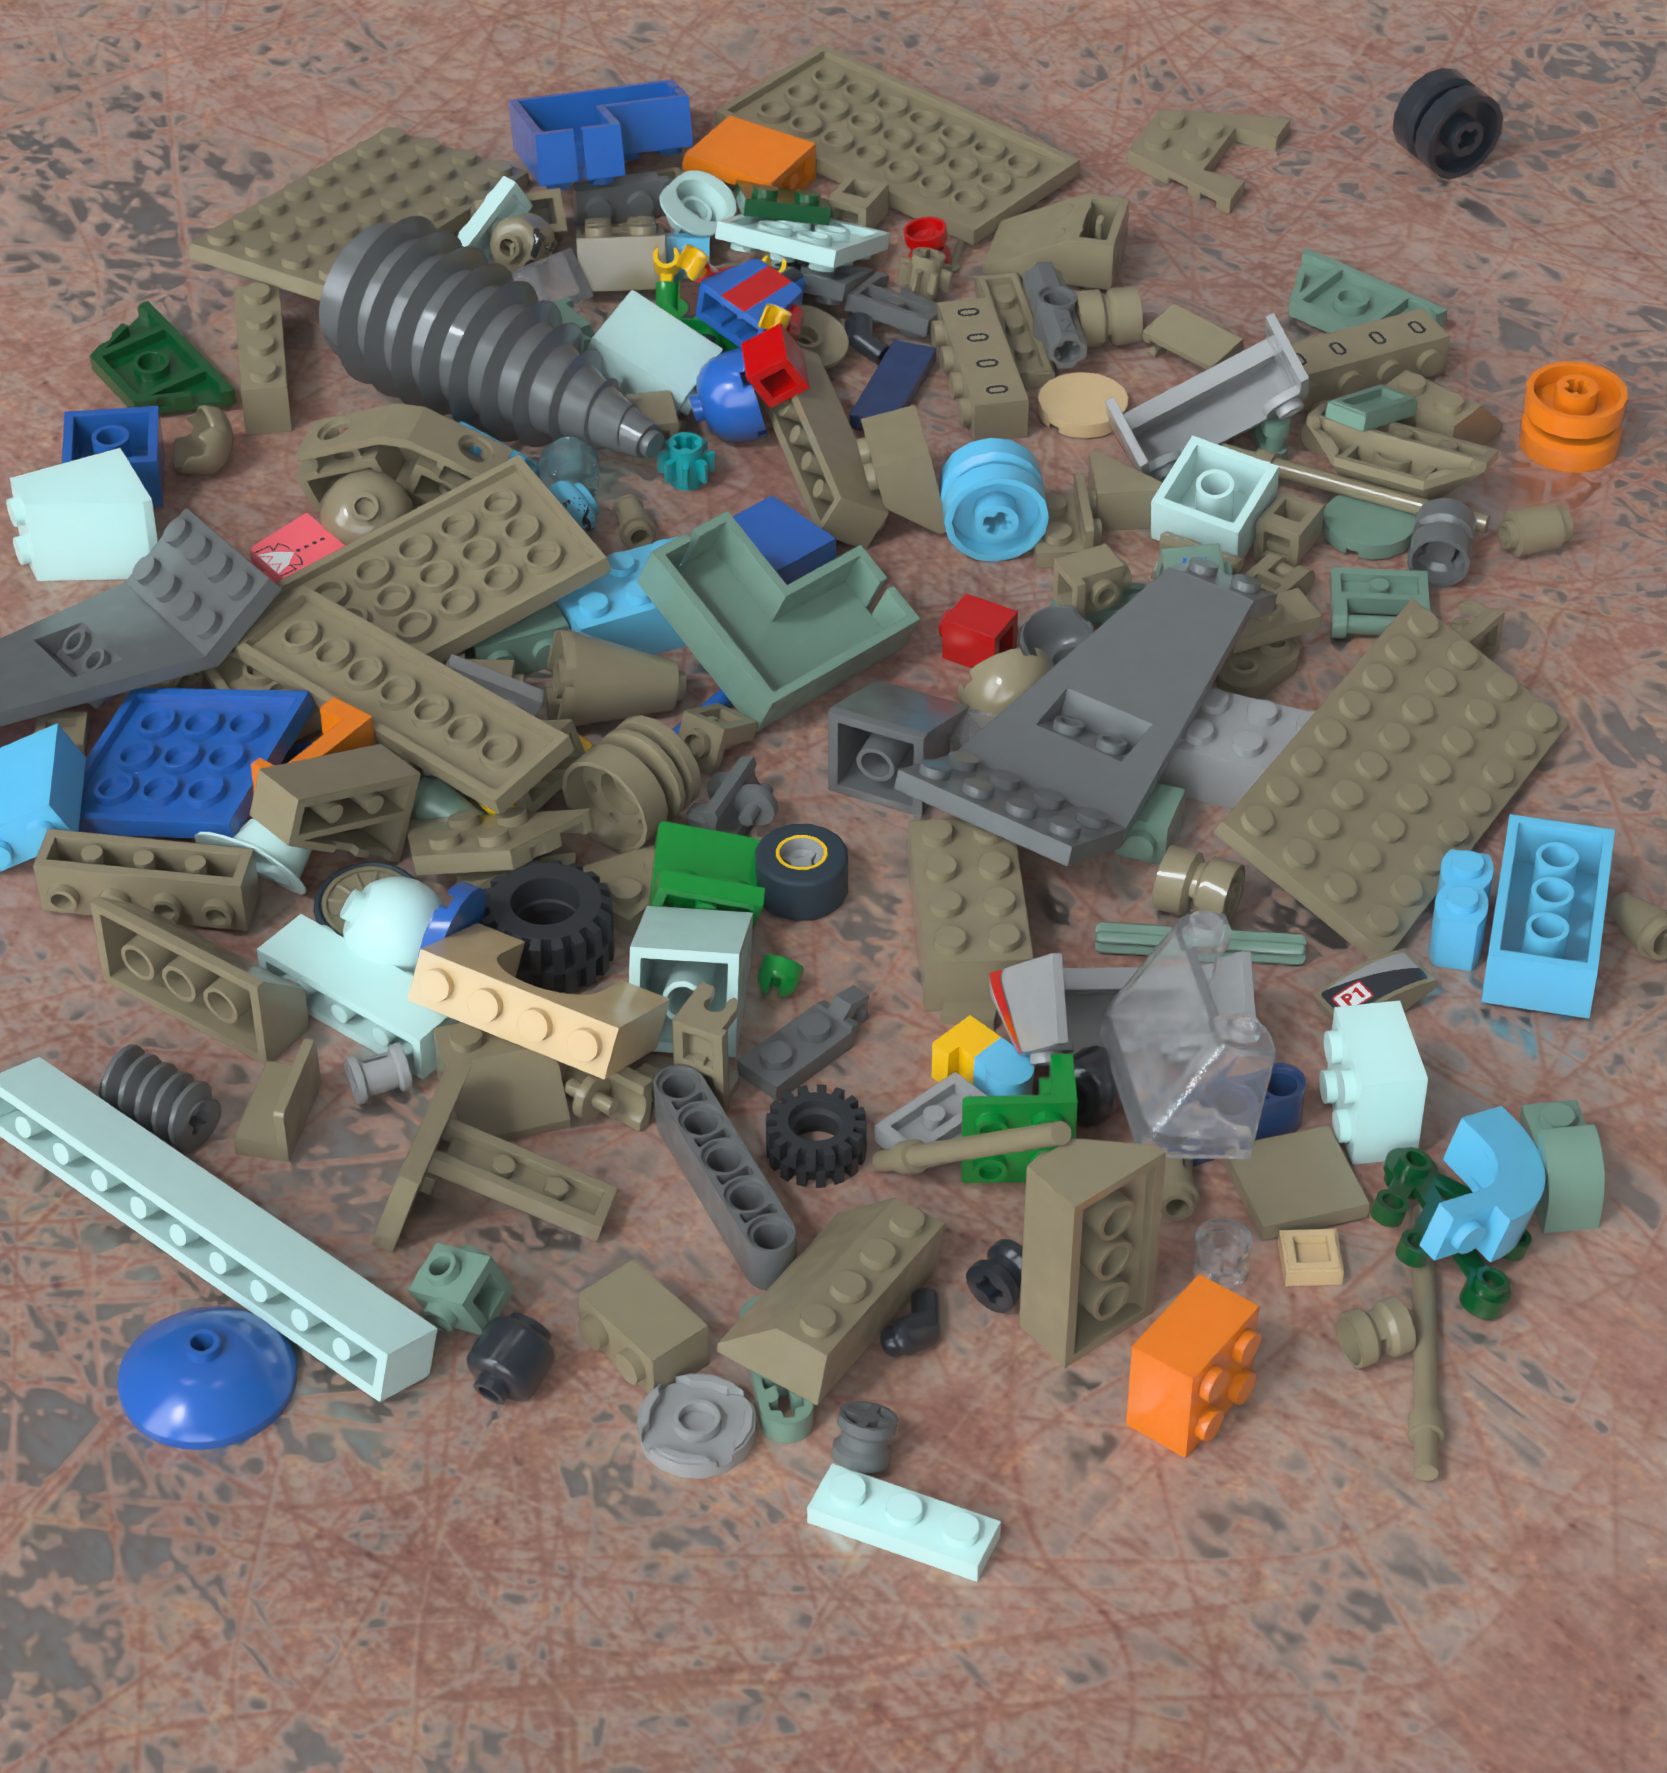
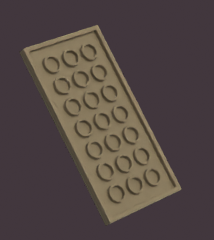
M821 45L715 110L716 126L731 115L816 143L817 173L840 184L850 173L889 183L890 207L915 219L928 216L938 217L946 223L948 234L973 246L996 231L1002 220L1021 214L1080 174V159L825 45Z
M384 128L374 136L359 142L350 150L335 156L331 161L309 171L305 176L285 185L284 188L274 194L259 200L255 205L236 213L229 220L209 229L205 234L189 242L190 259L320 301L324 284L336 259L348 243L367 227L379 222L396 223L410 216H423L430 219L438 231L445 230L455 234L470 221L469 211L474 200L485 199L503 176L515 181L522 191L528 188L529 172L513 167L508 161H492L479 157L472 150H456L443 146L436 139H420L407 135L400 128Z
M517 455L276 582L282 590L250 629L301 586L305 585L442 663L449 659L451 654L457 655L579 588L588 585L592 581L611 572L604 553L521 456ZM233 649L218 667L203 670V675L213 689L289 690L237 659ZM315 705L295 741L322 727L320 708Z
M1412 598L1213 833L1368 958L1373 959L1392 952L1435 897L1438 889L1441 862L1445 854L1451 849L1470 851L1570 722Z

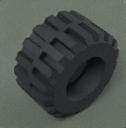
M539 860L527 863L528 866L507 870L506 876L497 875L490 881L491 888H484L487 901L485 915L481 919V924L525 941L515 978L542 989L573 994L578 992V987L580 986L588 988L596 983V976L605 975L609 970V961H613L615 954L613 903L607 884L600 883V876L593 871L583 872V866L575 863L563 865L562 861L550 860V863H539Z

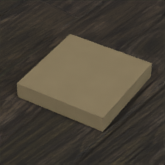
M1329 1125L1223 1148L1222 1161L1261 1241L1279 1237V1230L1318 1229L1368 1218L1370 1203Z

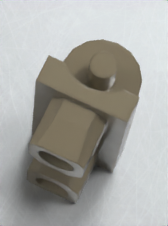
M645 1062L634 1070L625 1067L610 1077L602 1079L567 1065L562 1082L565 1094L574 1098L572 1107L575 1116L585 1121H590L602 1112L640 1132L650 1124L651 1104L654 1102L653 1083L660 1069Z

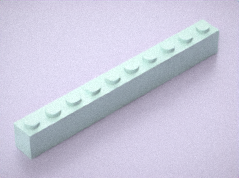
M41 1057L0 1073V1136L247 1310L266 1321L277 1331L377 1401L381 1402L430 1375L437 1328Z

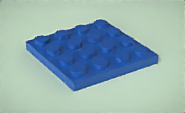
M138 688L131 690L86 758L78 832L127 837L195 838V834L199 832H213L233 838L250 816L254 795L251 763L258 758H262L275 766L281 764L315 708L310 692Z

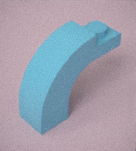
M1499 1106L1463 1117L1443 1157L1444 1162L1469 1186L1473 1193L1439 1203L1420 1243L1423 1250L1434 1261L1456 1253L1466 1254L1475 1248L1490 1263L1502 1258L1520 1241L1543 1194L1546 1178L1540 1152L1526 1130L1506 1109Z

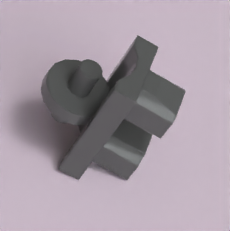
M741 756L730 772H715L708 781L707 792L710 801L708 803H693L686 813L689 826L744 836L752 824L767 825L774 819L779 809L778 802L773 795V788L767 783L760 784L756 778L755 768L757 763L754 756Z

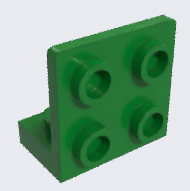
M667 821L660 822L657 828L648 906L753 913V930L763 908L765 888L757 887L758 880L755 872V850L760 840L758 838Z
M1050 1054L1049 1077L1039 1078V1095L967 1096L962 1099L961 1137L1063 1121L1071 1129V1139L1076 1138L1077 1093L1073 1054ZM1059 1146L961 1161V1181L963 1183L1026 1182L1027 1165L1032 1163L1039 1154L1045 1151H1052Z

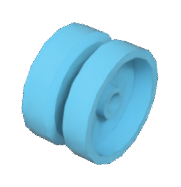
M982 439L970 442L953 452L942 466L938 484L943 505L944 525L948 540L959 552L976 560L999 562L1017 558L1034 548L1045 534L1049 513L1039 461L1028 448L1008 439Z

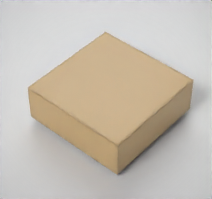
M1337 1229L1279 1230L1278 1248L1285 1287L1342 1285L1344 1268Z

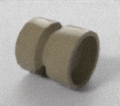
M1136 286L1109 288L1105 296L1098 289L1074 291L1077 295L1075 312L1083 331L1087 348L1101 347L1102 343L1108 338L1113 345L1140 343L1143 331L1141 300Z
M1172 844L1168 847L1158 868L1152 892V906L1155 909L1181 917L1191 911L1195 921L1226 929L1234 918L1242 896L1246 873L1245 865L1216 856L1209 862H1205L1202 852Z

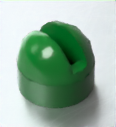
M764 955L758 971L757 980L759 987L766 995H769L772 986L779 988L778 998L788 997L796 991L804 968L799 963L782 956Z

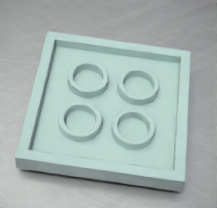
M743 214L717 221L715 239L731 242L730 248L733 250L755 252L756 249L770 252V259L781 262L783 258H785L786 262H794L795 259L809 262L808 267L810 269L820 272H834L836 267L852 266L853 261L859 259L869 260L871 255L888 250L890 237L889 232L830 218L829 225L743 216Z

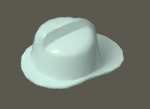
M698 170L686 171L679 175L663 189L659 197L660 205L674 233H691L701 237H711L716 235L717 221L733 217L737 211L736 200L731 190L723 181L709 173Z
M254 818L244 824L233 838L213 832H199L195 834V842L198 844L254 849L258 876L272 880L280 886L300 895L307 892L306 887L300 881V877L309 860L312 849L288 846Z

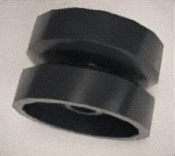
M1440 68L1428 72L1419 78L1402 96L1394 113L1393 133L1399 145L1440 178L1455 179L1467 175L1476 169L1494 150L1502 132L1503 114L1500 104L1479 87H1476L1457 70Z

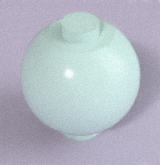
M402 876L382 878L368 884L362 892L357 889L353 890L347 898L340 913V918L346 920L343 928V937L347 946L357 956L377 964L394 965L414 975L419 949L429 921L435 909L438 910L440 905H445L434 890L418 880Z

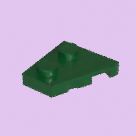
M736 180L734 198L743 216L829 225L831 207L825 198H821V193L806 189H798L793 192L770 185Z

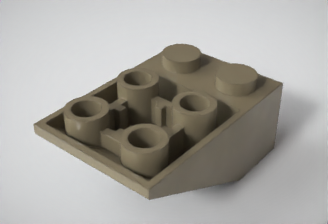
M1086 193L1004 219L999 223L984 262L982 273L995 275L1016 272L1019 278L1023 279L1024 272L1031 270L1037 262H1052L1053 267L1062 272L1066 285L1080 286L1087 290H1108L1113 286L1127 245L1130 199Z
M654 216L628 217V224L611 225V218L595 217L586 218L585 226H577L579 292L656 289V282H660V276L654 271L653 252L657 247L659 250V261L666 264L663 223H655Z

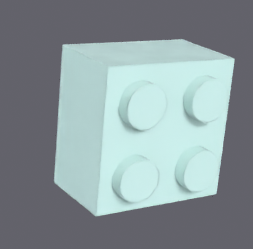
M1192 435L1151 501V538L1159 541L1160 535L1169 531L1204 545L1219 543L1221 551L1244 559L1255 541L1256 520L1278 495L1279 466Z
M1400 1000L1335 1007L1332 1030L1325 1031L1324 1051L1328 1067L1327 1070L1320 1071L1319 1087L1323 1102L1325 1104L1331 1103L1333 1108L1332 1126L1337 1142L1345 1144L1351 1165L1383 1162L1387 1154L1396 1148H1418L1428 1077Z

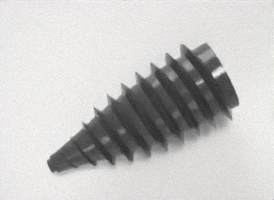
M410 216L396 223L379 222L373 224L356 235L333 264L321 294L319 323L322 334L329 342L330 347L340 357L346 372L356 381L372 384L377 391L385 396L400 398L404 404L426 407L443 416L452 414L453 421L457 423L463 421L483 433L487 432L489 436L501 442L520 440L523 444L530 447H543L554 442L557 446L566 449L587 443L595 450L607 448L637 458H653L660 451L664 436L659 432L658 426L637 409L636 404H631L619 392L617 379H606L602 375V356L595 349L584 351V337L580 327L574 323L562 324L561 312L557 305L548 300L538 301L535 288L530 283L522 280L514 281L511 272L506 266L500 263H489L485 254L476 247H463L460 239L454 233L445 230L438 231L430 219L423 216Z

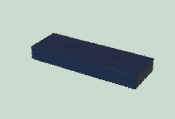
M894 339L849 414L850 426L863 430L862 418L910 406L936 362L937 348Z

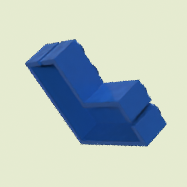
M673 79L508 100L514 151L538 184L546 186L547 190L555 188L566 190L572 187V182H579V179L585 178L591 185L610 184L614 182V177L626 175L624 161L639 159L643 152L657 151L658 155L669 156L681 153L682 147L693 146L689 95Z

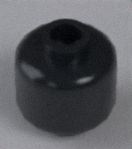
M1095 1045L1082 1048L1073 1055L1077 1093L1076 1124L1084 1127L1102 1124L1126 1105L1132 1093L1133 1079L1123 1059L1109 1048Z
M513 1312L509 1317L498 1316L491 1319L466 1358L467 1367L476 1379L473 1384L474 1389L481 1396L496 1404H504L507 1398L514 1401H525L531 1398L554 1363V1349L549 1343L551 1340L549 1331L533 1318L517 1312Z

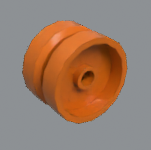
M1561 361L1546 364L1537 369L1526 382L1524 413L1521 416L1519 429L1520 448L1528 458L1539 465L1560 472L1584 473L1605 467L1614 461L1620 451L1623 433L1622 421L1625 418L1628 402L1627 386L1611 371L1586 362Z

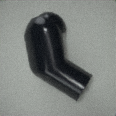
M855 312L844 322L849 346L876 365H879L889 346L873 335V321L871 317L863 312Z
M931 1288L915 1290L911 1295V1314L896 1319L893 1326H887L881 1331L880 1343L887 1355L891 1357H899L903 1353L912 1355L933 1346L938 1341L940 1336V1296L938 1292Z

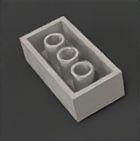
M1210 688L1158 783L1185 789V798L1233 809L1315 712L1276 704L1268 700L1238 695L1218 688Z

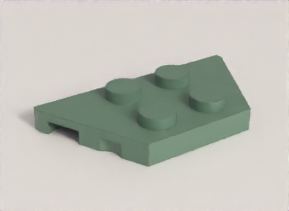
M1306 248L1302 253L1300 270L1298 269L1295 288L1292 289L1289 300L1288 315L1305 322L1313 328L1331 333L1421 308L1443 327L1446 324L1448 309Z

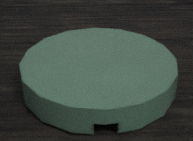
M1340 494L1326 504L1323 514L1322 531L1325 539L1342 553L1346 554V550L1349 549L1358 552V558L1367 560L1387 559L1405 552L1410 547L1416 515Z

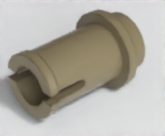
M626 494L619 497L615 502L618 507L613 506V511L620 524L619 536L621 542L632 549L651 544L656 536V526L654 521L646 516L642 500L634 494Z
M1182 1149L1165 1150L1166 1158L1161 1213L1171 1220H1183L1191 1216L1199 1205V1192L1193 1185V1159L1189 1153L1183 1157Z

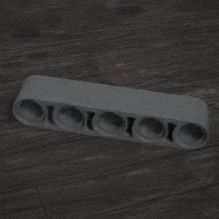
M687 1065L668 1066L659 1071L653 1083L657 1130L747 1280L753 1286L761 1290H767L797 1258V1232L795 1225L703 1076L695 1068Z

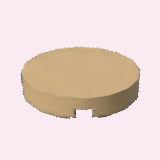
M1087 372L1068 373L1049 380L1040 389L1037 412L1043 424L1049 427L1051 423L1059 427L1058 433L1067 437L1082 439L1103 437L1113 432L1109 424L1105 401L1114 397L1122 414L1128 412L1129 397L1125 388L1109 377Z

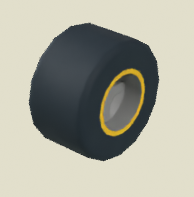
M790 824L776 828L764 836L755 850L757 887L765 888L763 907L778 917L794 921L818 919L838 909L848 894V849L840 836L825 827L813 824Z

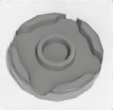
M689 1373L676 1377V1383L667 1385L663 1389L661 1383L648 1393L639 1406L637 1438L644 1456L659 1470L677 1477L705 1479L727 1473L743 1462L755 1445L756 1411L752 1401L750 1405V1402L744 1397V1391L734 1382L714 1374Z

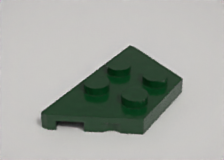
M148 300L137 307L139 316L129 326L121 323L112 332L111 338L101 343L89 355L92 370L128 408L159 406V413L162 414L197 410L199 405L224 407L237 403L235 389Z

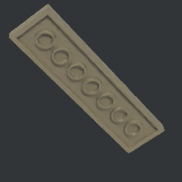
M305 585L301 586L248 630L233 648L237 659L289 690L309 691L314 705L319 708L332 697H335L373 717L375 741L499 815H502L574 751L569 735Z

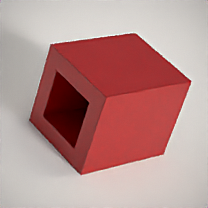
M781 323L741 343L747 380L770 409L810 388L804 352Z
M966 593L954 608L947 609L941 618L938 632L942 637V658L973 668L993 655L1010 649H1016L1018 611Z

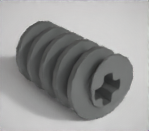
M135 1044L123 1047L112 1058L100 1083L99 1097L149 1132L155 1133L163 1141L172 1142L176 1148L190 1152L204 1144L216 1129L221 1118V1105L218 1100L212 1099V1088L207 1082L195 1081L190 1073L178 1072V1069L172 1063H162L157 1055L152 1053L145 1054L144 1050Z

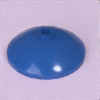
M199 1307L162 1319L149 1327L132 1343L120 1364L117 1381L118 1393L125 1415L145 1436L175 1448L188 1450L216 1449L234 1445L255 1436L271 1425L283 1413L295 1391L297 1367L295 1354L288 1338L252 1312L232 1307Z

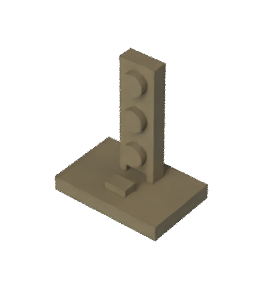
M451 1055L397 1176L371 1244L391 1253L393 1252L419 1191L430 1195L438 1176L596 1241L618 1187L452 1119V1114L472 1064ZM442 1140L451 1143L446 1154L438 1151Z

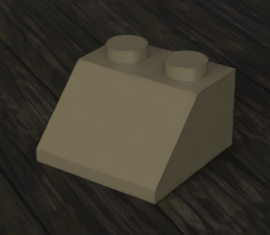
M1405 370L1385 385L1413 396L1418 400L1415 415L1396 421L1397 423L1479 445H1484L1502 431L1503 423L1484 407L1464 398L1457 392L1445 389L1425 379L1419 374Z
M916 405L862 418L861 422L865 437L856 439L870 492L880 491L884 508L938 534L945 533L943 506Z
M463 1022L433 1028L436 1069L439 1082L451 1055L472 1064L452 1114V1119L505 1141L571 1127V1119L557 1060Z

